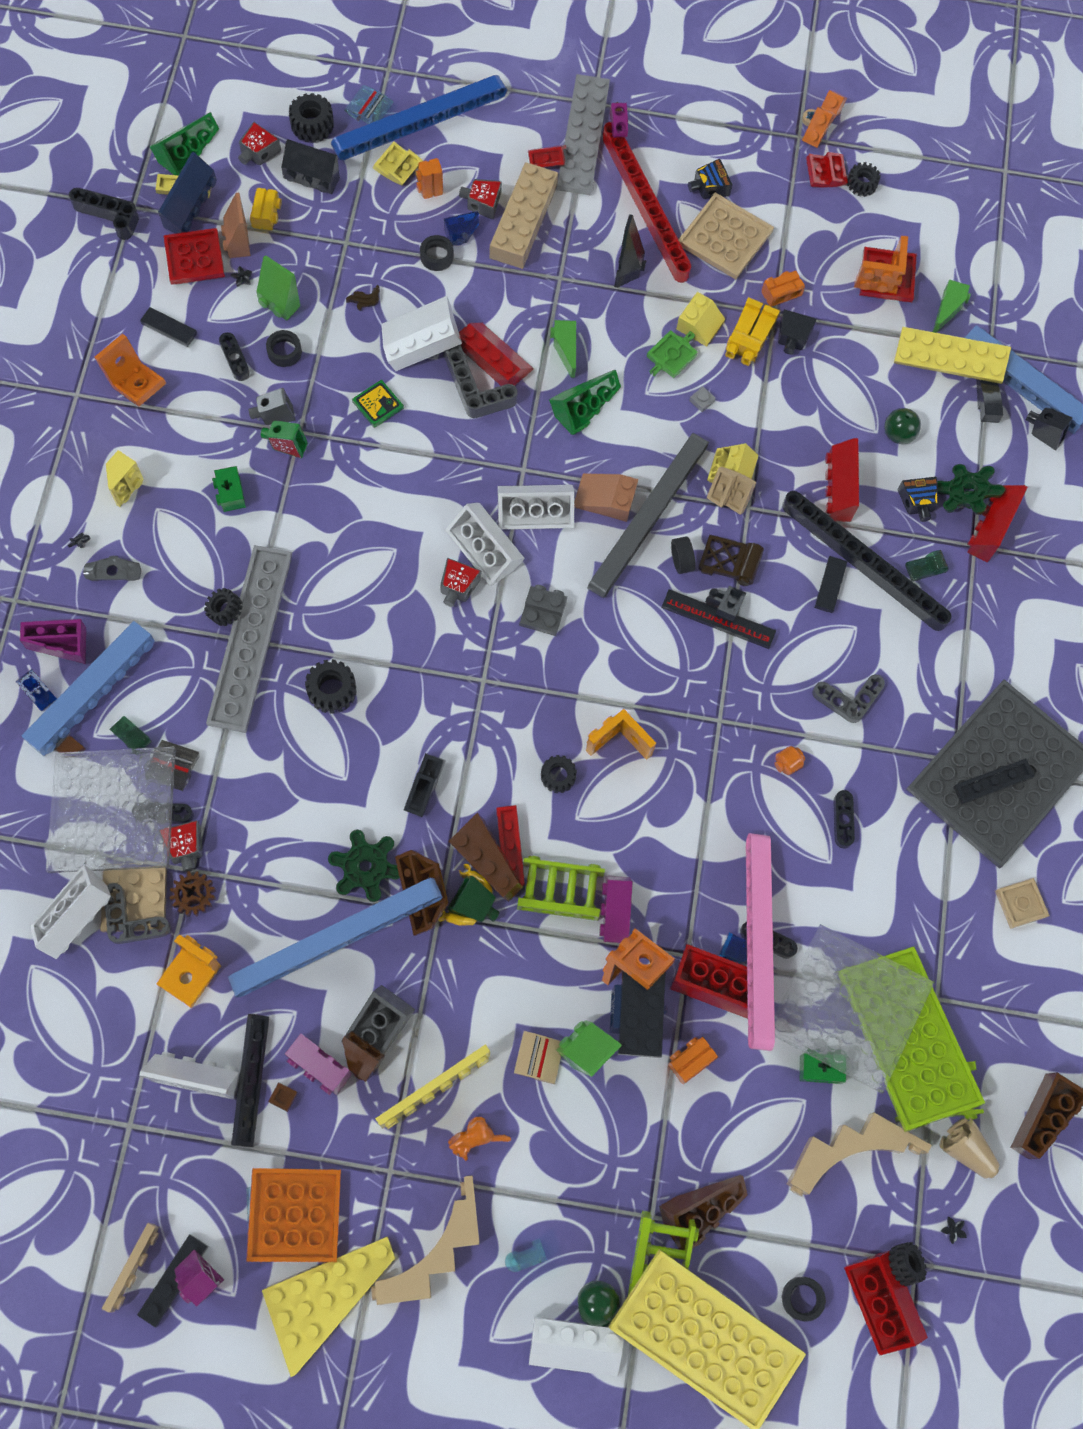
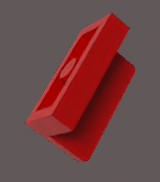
M566 145L528 150L529 162L539 167L564 165V149L567 147Z

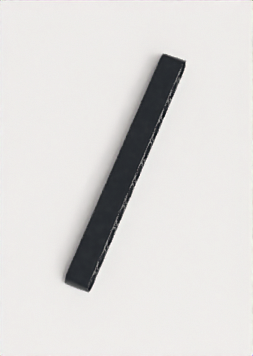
M797 491L787 493L782 508L788 515L935 631L945 629L952 617L948 609ZM862 558L867 559L869 562L863 561ZM922 605L926 606L929 610L924 609ZM937 617L942 618L944 622L939 621Z

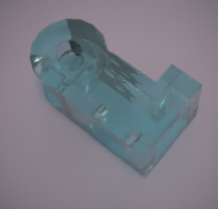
M540 1238L531 1241L533 1248L522 1252H510L505 1259L507 1269L516 1272L547 1261Z

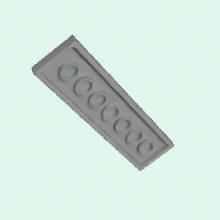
M576 75L564 143L567 147L564 149L565 164L560 166L557 190L591 195L610 79Z

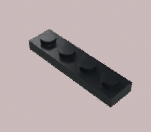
M1023 759L956 784L953 788L961 805L1030 780L1035 775L1027 759Z
M189 1234L137 1316L156 1328L180 1292L177 1288L178 1283L175 1281L177 1277L174 1269L194 1250L203 1256L209 1246Z

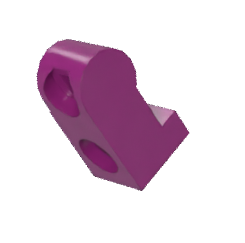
M611 103L610 119L613 138L627 137V103ZM617 108L623 109V111H615V110H616Z

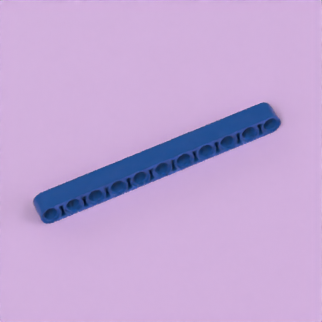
M493 75L339 135L331 141V146L340 160H346L499 100L506 95L507 88L498 75Z

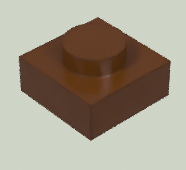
M278 1082L268 1102L288 1112L298 1092Z

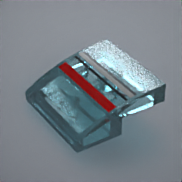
M362 85L346 107L345 112L358 122L362 119L367 124L382 119L392 106L393 101L373 88Z

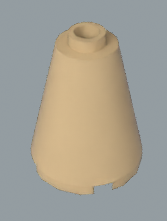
M964 1118L956 1122L947 1130L949 1133L947 1138H941L939 1145L944 1152L985 1179L993 1178L998 1174L999 1163L972 1118H969V1121Z

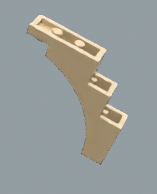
M871 1113L868 1115L860 1133L844 1124L840 1125L830 1146L814 1136L810 1137L786 1184L791 1187L790 1191L801 1197L803 1194L810 1195L822 1175L833 1165L848 1156L864 1151H889L899 1154L903 1153L907 1146H909V1151L920 1155L929 1153L932 1145L908 1131L904 1132L903 1128L882 1116Z
M473 1176L464 1177V1182H460L461 1196L466 1195V1200L454 1201L448 1225L430 1253L409 1270L388 1279L375 1281V1286H371L372 1300H376L377 1305L431 1298L429 1274L455 1271L453 1248L480 1245Z

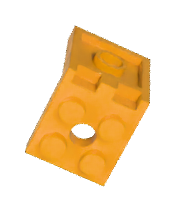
M622 709L614 717H608L603 722L604 726L599 730L597 728L588 735L589 738L586 742V752L592 756L616 734L621 732L646 760L652 756L656 746V742L625 709Z
M179 934L174 942L181 950L156 984L192 1008L219 971L221 965L216 960L218 957L205 946L201 949V945L189 935H186L184 938ZM185 973L192 975V980L188 984L181 982V977Z

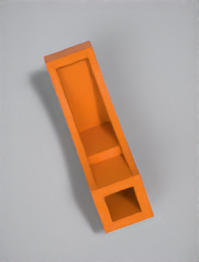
M829 90L822 106L817 107L802 141L818 148L829 126L837 115L840 114L847 97Z

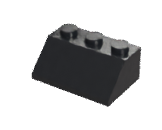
M287 139L281 166L283 178L290 182L302 184L305 187L317 189L323 193L332 194L340 179L337 155Z

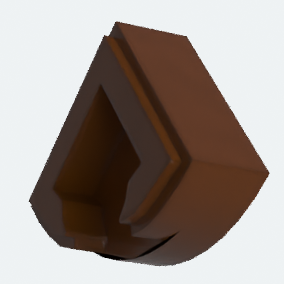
M70 735L56 748L59 754L65 756L80 754L85 750V747Z

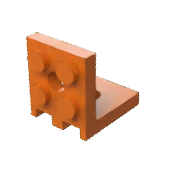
M901 235L892 256V265L863 260L855 279L854 288L896 294L897 287L902 282V275L906 273L908 236Z
M124 334L117 337L94 357L112 388L138 407L166 384L163 377L141 363L127 336ZM121 356L120 361L116 363V359Z
M635 928L628 938L625 937L620 942L615 951L612 950L607 955V963L602 970L604 972L602 981L609 985L623 970L648 990L674 963L675 958ZM646 958L650 961V964H642L639 959Z

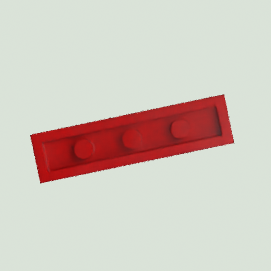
M517 806L497 807L500 849L521 885L525 886Z

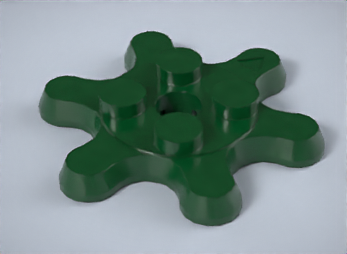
M957 464L952 468V472L955 475L954 479L951 481H937L938 494L950 496L943 503V508L948 513H952L957 508L965 506L968 509H972L976 515H981L986 510L985 499L990 497L1000 498L1005 492L1004 486L994 485L988 481L995 473V469L992 466H984L979 472L971 473L967 471L965 465Z
M353 830L350 833V841L352 843L350 851L346 853L334 851L328 856L330 865L340 867L344 871L342 880L336 885V891L340 895H347L353 888L361 887L365 890L366 897L370 902H377L381 898V891L379 889L381 880L385 878L400 879L397 865L390 864L387 861V853L393 849L395 843L390 836H385L377 844H369L366 842L365 835L361 830ZM368 861L371 863V868L368 871H361L360 864Z

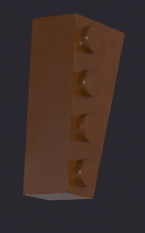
M477 812L449 840V843L509 902L523 886L497 844L485 820Z

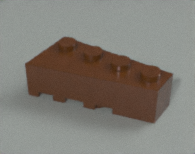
M1058 1072L1046 1073L1010 1148L1027 1159H1040L1056 1141L1059 1133L1067 1128L1070 1120L1082 1110L1083 1088Z

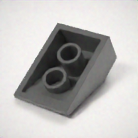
M381 985L372 992L346 1035L352 1031L385 1054L415 1009Z

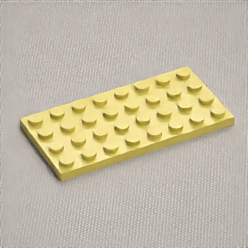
M660 1249L608 1326L613 1332L750 1429H760L806 1356L804 1351Z

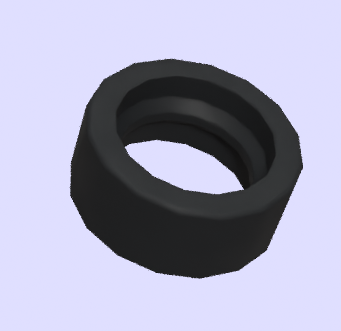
M432 235L423 240L420 246V258L424 267L432 271H443L452 264L454 250L453 244L449 239L441 235ZM433 247H441L447 251V255L442 259H432L427 256L426 252Z
M279 330L272 333L267 339V354L273 364L280 367H289L296 364L301 358L300 339L295 333L288 330ZM280 342H291L295 346L292 353L284 356L277 355L273 351L275 345Z
M689 537L672 539L671 553L678 574L694 571L695 555Z
M795 1277L788 1281L783 1288L781 1296L782 1305L786 1313L793 1319L803 1322L813 1321L824 1311L826 1304L825 1292L814 1279ZM799 1285L809 1286L816 1294V1305L808 1313L798 1312L791 1303L792 1291Z

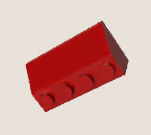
M469 323L459 331L462 342L460 345L463 352L500 386L506 384L515 386L533 370L530 364L484 323Z
M858 438L832 445L825 457V463L828 464L825 474V480H828V486H826L825 491L828 502L826 503L825 512L838 522H851L859 507Z
M1002 485L1005 488L1003 496L1000 498L990 497L989 501H991V504L986 506V510L982 514L985 517L983 521L979 520L974 529L977 531L976 535H972L967 545L970 547L967 553L988 563L999 548L1028 486Z
M686 944L670 989L748 1019L747 966Z
M889 1251L870 1256L844 1267L879 1356L917 1346L928 1338L907 1286L901 1285L900 1281L895 1279L896 1275L892 1274L893 1269L889 1265L891 1263Z

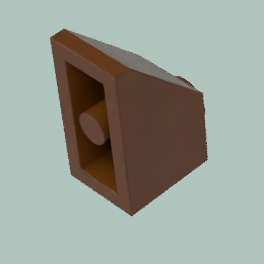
M352 1031L342 1039L348 1069L353 1072L357 1079L366 1082L374 1075L386 1055Z

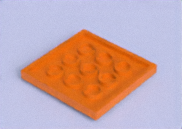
M252 1168L246 1262H337L341 1170Z

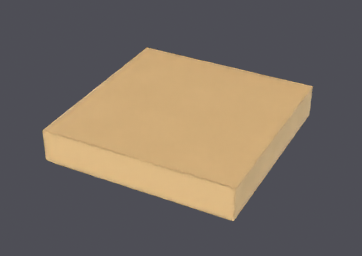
M1034 878L995 891L1010 929L1050 916Z

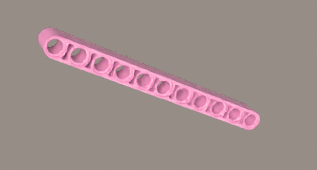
M749 833L746 839L748 1046L750 1049L772 1051L775 1044L771 838L768 835Z

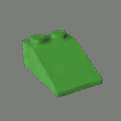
M265 255L256 291L258 302L263 308L270 309L277 317H282L287 321L300 307L295 274Z
M585 1020L584 1022H579L574 1027V1032L569 1037L566 1036L560 1041V1047L556 1051L573 1069L592 1077L622 1045L598 1026Z

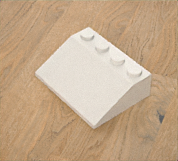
M448 296L382 324L383 348L387 362L395 371L462 344Z
M162 1052V1055L155 1054L141 1069L139 1074L151 1082L233 1100L236 1099L240 1072H237L236 1067L225 1065L224 1069L216 1067L217 1063L204 1061L203 1064L195 1063V1058L183 1056L181 1060L174 1058L175 1054Z

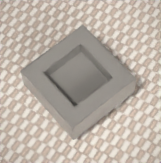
M702 386L690 397L689 401L703 412L715 402L716 398Z

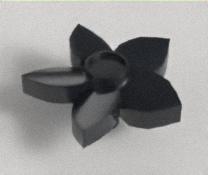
M239 266L238 273L230 274L232 278L237 279V287L242 282L250 285L249 277L252 275V271H244Z
M82 532L75 538H69L71 543L68 544V547L70 548L77 544L78 547L83 548V543L88 542L90 536L84 535Z
M947 1217L949 1227H944L941 1229V1232L950 1234L949 1240L951 1244L955 1243L958 1237L967 1238L966 1233L960 1230L964 1226V1221H958L955 1224L952 1218Z

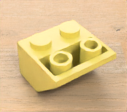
M746 443L717 448L707 480L713 483L720 466L752 479L759 455Z
M119 450L106 463L108 489L116 505L120 507L129 500L134 490L142 485L144 479L137 463Z

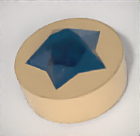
M808 109L804 112L802 117L804 125L809 126L816 110Z

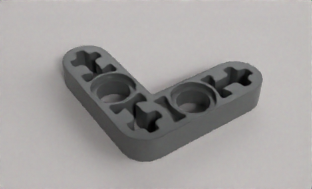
M871 675L853 700L826 682H818L813 688L812 694L816 700L848 722L857 723L862 719L884 688L885 681L880 675ZM877 681V686L873 691H870L869 689L873 682ZM824 688L825 692L822 695L819 694V690ZM832 693L833 695L831 696L830 700H827L829 695ZM860 695H867L870 698V702L863 703L860 700ZM840 698L843 701V706H835L833 699ZM857 706H859L860 710L858 711L857 715L853 717L851 715L852 712L856 709Z
M117 883L108 885L110 893H113V889L120 892L116 894V901L118 903H114V898L111 896L109 902L105 905L107 935L113 943L124 944L160 938L169 934L171 925L164 917H153L128 922L124 889ZM120 908L122 915L117 919H113L111 917L112 910ZM159 922H162L163 925H166L162 928L161 932H159L158 929H149L148 924L150 923L151 927H157L159 926ZM112 923L118 924L119 930L123 932L119 939L113 936V934L117 933V926L112 925ZM143 925L145 932L140 936H136L134 934L135 927Z

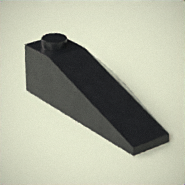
M629 214L624 231L618 262L619 266L614 284L616 288L639 278L640 272L644 271L647 261L644 260L645 251L634 217Z

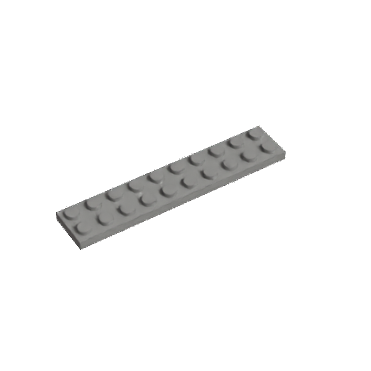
M257 545L253 547L240 595V600L243 603L240 605L243 606V609L239 610L241 615L236 616L238 619L233 621L206 722L207 726L242 733L247 732L290 567L292 552Z

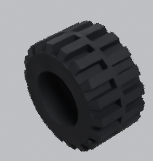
M306 93L303 96L299 95L297 100H293L292 105L289 106L291 129L294 135L298 136V139H304L308 143L309 141L316 143L317 140L323 141V138H328L329 134L332 133V128H334L332 107L325 97L322 98V95H315L314 93L310 95Z
M327 659L323 660V664H320V662L316 663V668L311 667V674L307 673V681H305L307 695L311 704H314L317 710L321 708V711L324 713L327 710L330 711V714H334V710L342 712L343 707L347 709L350 706L349 702L353 703L355 700L354 696L357 693L353 672H351L348 665L345 667L343 662L340 661L338 664L334 659H332V662H328ZM330 679H336L342 683L340 690L333 694H326L320 690L321 685Z

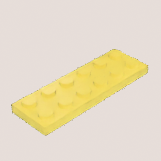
M902 327L894 363L1002 384L1011 347Z
M485 1044L375 1118L382 1129L385 1127L387 1129L392 1128L399 1123L398 1118L403 1115L408 1117L417 1110V1105L422 1102L425 1105L435 1098L434 1094L441 1090L443 1093L451 1088L454 1080L459 1078L461 1081L471 1074V1069L475 1066L478 1068L484 1066L489 1062L490 1050Z

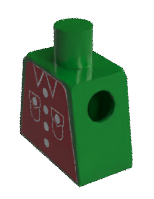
M273 421L270 428L263 427L261 430V438L269 440L275 451L302 459L308 441L300 424Z

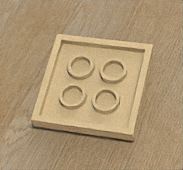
M166 867L103 870V882L107 886L111 883H117L125 891L128 922L153 917L166 918ZM113 889V893H110L114 898V903H118L116 901V894L120 893L116 889ZM105 906L101 907L100 931L102 933L107 932ZM115 908L111 912L113 919H117L122 915L120 908ZM159 922L157 927H151L150 923L148 924L149 929L162 930L165 927L162 922ZM112 923V925L117 926V932H121L119 925ZM138 925L134 931H145V927Z

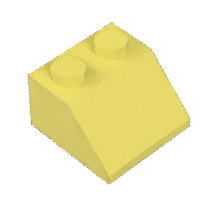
M697 292L679 316L676 330L685 335L691 331L695 334L693 339L707 347L725 322V318L713 300Z

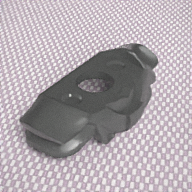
M109 556V558L86 563L83 573L85 579L90 581H135L141 577V567L137 562L118 558V556ZM111 565L116 566L118 569L114 576L107 574V568Z

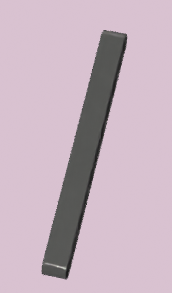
M695 433L690 435L591 579L587 587L588 590L603 599L607 596L705 452L709 441Z

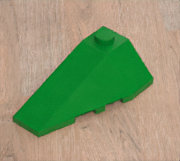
M209 112L149 147L160 165L173 175L179 176L191 153L194 152L200 156L204 147L219 130V127L212 113Z
M612 370L549 399L555 418L571 435L586 428L591 423L590 420L593 416L598 415L601 411L600 408L604 403L609 402L621 388L617 372Z

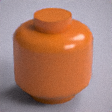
M789 746L776 754L774 765L778 772L791 775L803 768L805 756L798 747Z

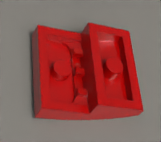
M827 152L825 156L809 153L806 157L811 187H838L848 183L843 154Z

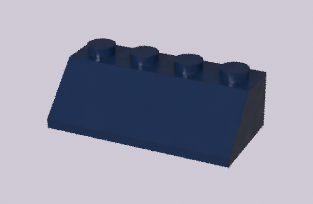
M194 152L189 156L158 211L163 227L175 234L190 231L191 222L194 217L196 218L199 215L200 206L206 202L208 191L214 188L217 181L214 169Z

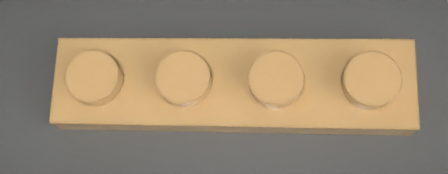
M147 1223L101 1309L109 1313L120 1309L125 1300L123 1295L127 1287L131 1288L137 1276L134 1275L139 1266H143L148 1257L146 1252L149 1246H153L159 1237L157 1232L159 1226Z

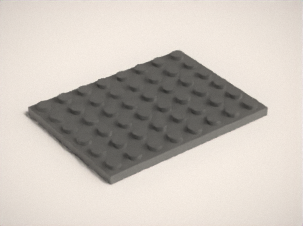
M1003 679L906 790L1000 869L1083 772V744ZM1027 759L1035 777L961 805L953 788L954 785Z

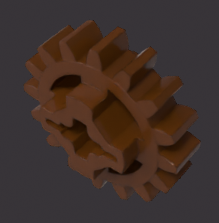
M188 871L185 878L183 875H179L181 880L179 882L174 880L173 882L176 887L170 888V891L174 893V895L170 896V900L175 901L172 904L173 907H179L178 912L180 914L186 911L187 917H190L192 912L197 917L200 910L206 913L205 907H212L210 900L216 899L211 894L216 891L215 887H210L213 884L212 880H207L206 874L200 877L198 871L195 872L194 876ZM204 886L206 888V897L203 896L202 892L204 890ZM186 890L196 892L199 898L193 895L190 896ZM180 891L183 892L182 902L180 901Z

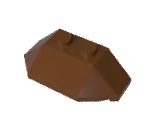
M409 850L395 856L402 889L405 890L426 879L434 878L443 897L438 902L409 915L413 935L417 936L433 929L449 902L439 863L414 850Z

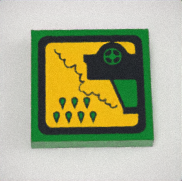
M382 379L352 398L353 404L374 428L404 409V405Z

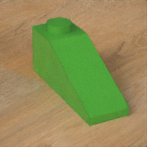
M949 279L944 289L933 328L934 333H937L962 309L964 303H968L971 293H968L970 285Z
M555 320L554 327L550 329V338H554V347L570 377L575 378L576 321Z

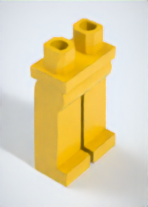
M748 297L735 329L728 339L725 356L734 359L736 354L742 356V364L747 366L752 361L755 362L758 353L777 322L780 310L765 304L760 315L763 303Z

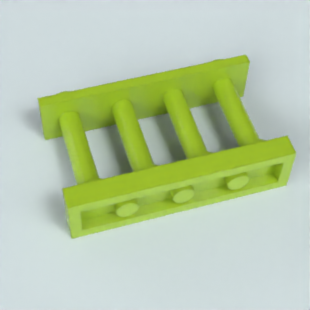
M537 856L524 858L523 866L529 867L525 896L518 898L517 910L598 921L600 909L594 905L597 877H603L605 869L596 864L581 866L540 860V857ZM537 868L549 870L546 897L543 901L535 900V897H533ZM557 871L569 873L566 901L563 904L555 903L554 900ZM577 874L589 875L587 900L584 906H576V903H574Z
M642 1211L627 1297L648 1267L647 1264H644L645 1256L655 1255L659 1249L671 1258L682 1259V1265L689 1270L693 1241L697 1242L699 1228H696L693 1219H690L688 1228L655 1223V1220H652L651 1212ZM657 1232L685 1237V1250L651 1245V1242H648L649 1233Z

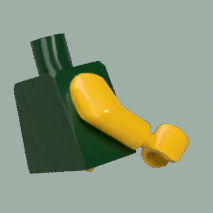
M464 864V868L468 871L463 873L459 870V874L464 880L447 908L449 912L446 913L444 910L442 917L438 921L446 920V922L455 925L470 926L483 922L486 917L494 922L500 912L492 907L496 897L492 894L493 889L480 873L475 870L471 871L469 864Z

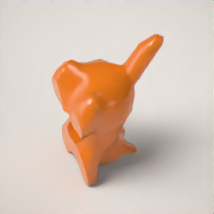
M479 1116L472 1118L468 1122L467 1131L455 1134L449 1139L448 1144L453 1154L467 1161L468 1152L471 1148L489 1142H510L511 1138L506 1135H495L487 1125L485 1118Z

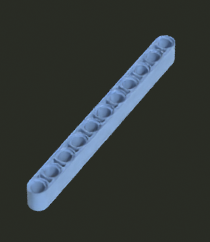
M426 879L231 974L228 979L235 997L245 996L438 902L443 897L435 879Z

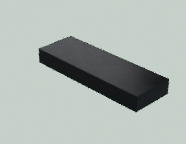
M149 307L140 320L142 325L186 347L190 345L197 335L195 329Z
M829 556L814 608L833 613L848 561Z

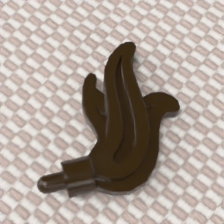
M376 285L370 294H365L361 291L353 292V295H349L346 298V303H356L359 311L363 307L375 306L379 302V285Z

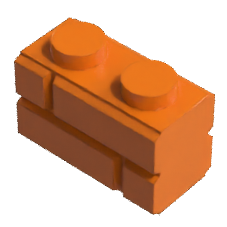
M435 158L429 160V162L427 160L419 162L418 170L415 171L418 181L416 182L418 193H422L424 199L443 195V171L439 159Z
M786 271L779 277L766 279L761 291L768 305L773 307L802 296L805 285L797 271Z
M694 1037L686 1044L688 1048L681 1053L678 1050L669 1057L671 1062L668 1063V1066L683 1085L718 1058L717 1054L703 1037L699 1040Z

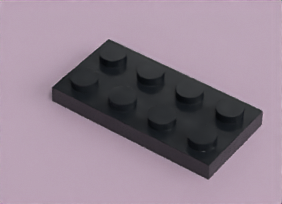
M622 970L619 1043L622 1046L618 1049V1055L662 1057L666 971L647 990Z

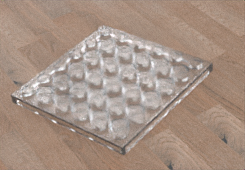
M174 747L55 753L46 872H78L83 865L88 866L92 871L169 868L176 749Z
M820 924L774 1015L775 1037L883 1094L934 982Z

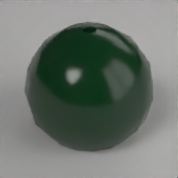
M898 408L887 416L884 424L885 434L894 443L908 444L919 435L921 420L913 410Z
M591 1281L585 1284L578 1293L577 1300L580 1316L588 1325L604 1327L612 1322L620 1309V1298L617 1291L611 1284L605 1281Z

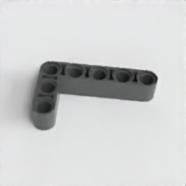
M461 345L443 351L466 414L470 418H479L512 408L516 405L517 388L512 384L479 392Z

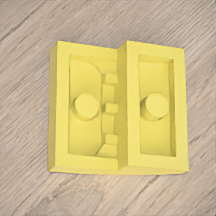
M393 142L374 164L373 169L389 180L403 185L418 168L419 162L423 160L410 149L406 151L396 142Z

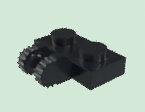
M729 586L726 592L712 588L705 602L712 608H718L716 615L734 622L746 592Z

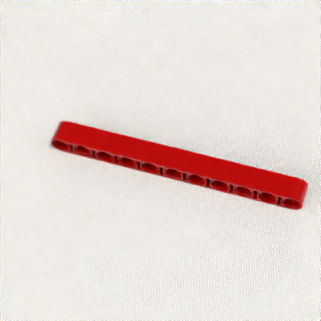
M608 122L604 126L603 142L673 278L680 283L686 282L689 279L691 263L626 138H613L612 124Z

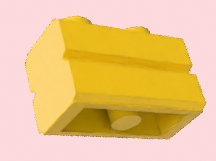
M265 188L256 189L250 214V222L253 228L273 230L274 224L278 222L277 209L281 208V198L278 196V191L266 190Z

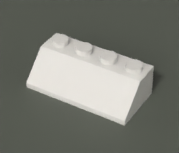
M573 485L498 486V524L500 529L574 528Z
M480 503L466 504L445 529L473 566L481 570V576L489 586H493L512 573L525 559Z
M83 865L30 926L35 947L55 959L61 953L63 954L67 951L69 944L74 938L80 936L83 928L95 918L96 913L109 902L111 897L108 886L88 866Z
M534 1317L529 1365L618 1376L624 1339L607 1326L599 1327L584 1323Z

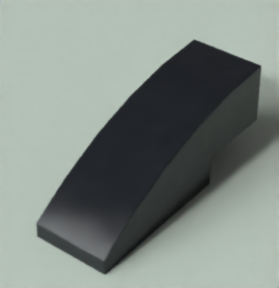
M976 379L977 405L980 410L981 422L999 423L1003 417V405L998 383Z
M425 753L404 811L423 817L446 760Z

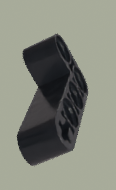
M82 188L70 190L69 198L75 211L113 221L116 234L121 240H127L132 237L139 222V216L133 202Z

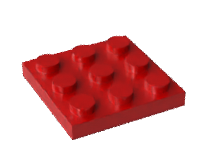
M217 228L163 235L171 285L225 277Z
M864 247L862 262L864 260L892 265L894 251ZM907 253L906 273L902 275V282L898 285L896 294L860 289L859 295L912 303L914 299L917 254Z

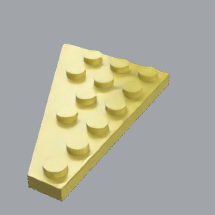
M388 1237L338 1257L337 1262L324 1263L262 1290L290 1377L295 1376L394 1261L395 1255Z

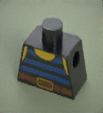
M721 159L698 168L694 181L688 182L689 191L695 192L699 190L703 199H711L714 193L722 197L730 196L733 186Z
M936 476L902 480L898 487V493L907 513L910 515L919 514L921 522L929 521L931 519L930 512H933L938 505Z

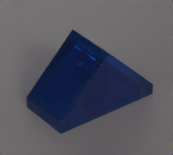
M32 669L15 681L40 711H43L57 700Z

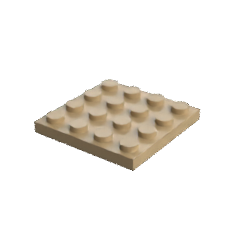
M714 193L678 240L683 249L736 280L771 235L774 227L719 194Z

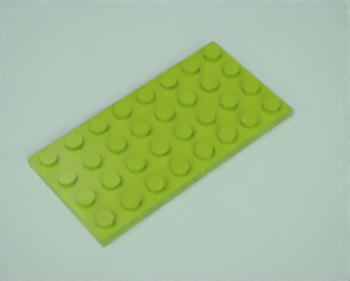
M915 947L838 971L839 980L904 1132L985 1104Z

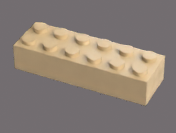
M525 162L491 241L490 259L523 269L557 188L558 172Z

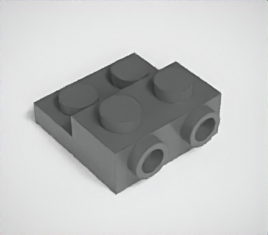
M542 585L530 586L519 626L556 636L567 603V596H564V592L560 590L547 591Z

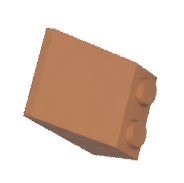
M238 192L235 193L223 217L224 225H221L222 236L226 238V240H223L224 252L228 251L229 258L251 256L246 219L240 193Z
M583 473L574 501V508L627 522L636 493L638 479L621 474Z

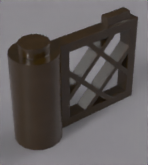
M709 534L698 569L703 574L712 576L714 573L736 579L738 584L742 586H748L754 582L764 548L756 543L745 544ZM712 541L720 543L722 548L713 552L710 547ZM736 547L740 548L738 554L731 556L728 549ZM725 551L728 558L719 562L716 555ZM711 557L717 563L713 566L704 565L705 560ZM731 562L734 566L733 572L724 570L722 565Z

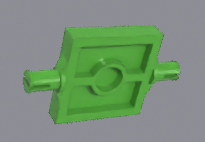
M670 330L647 353L646 357L655 363V366L649 371L650 374L656 376L662 370L672 378H675L698 354V351L689 343L695 337V334L689 331L683 338Z

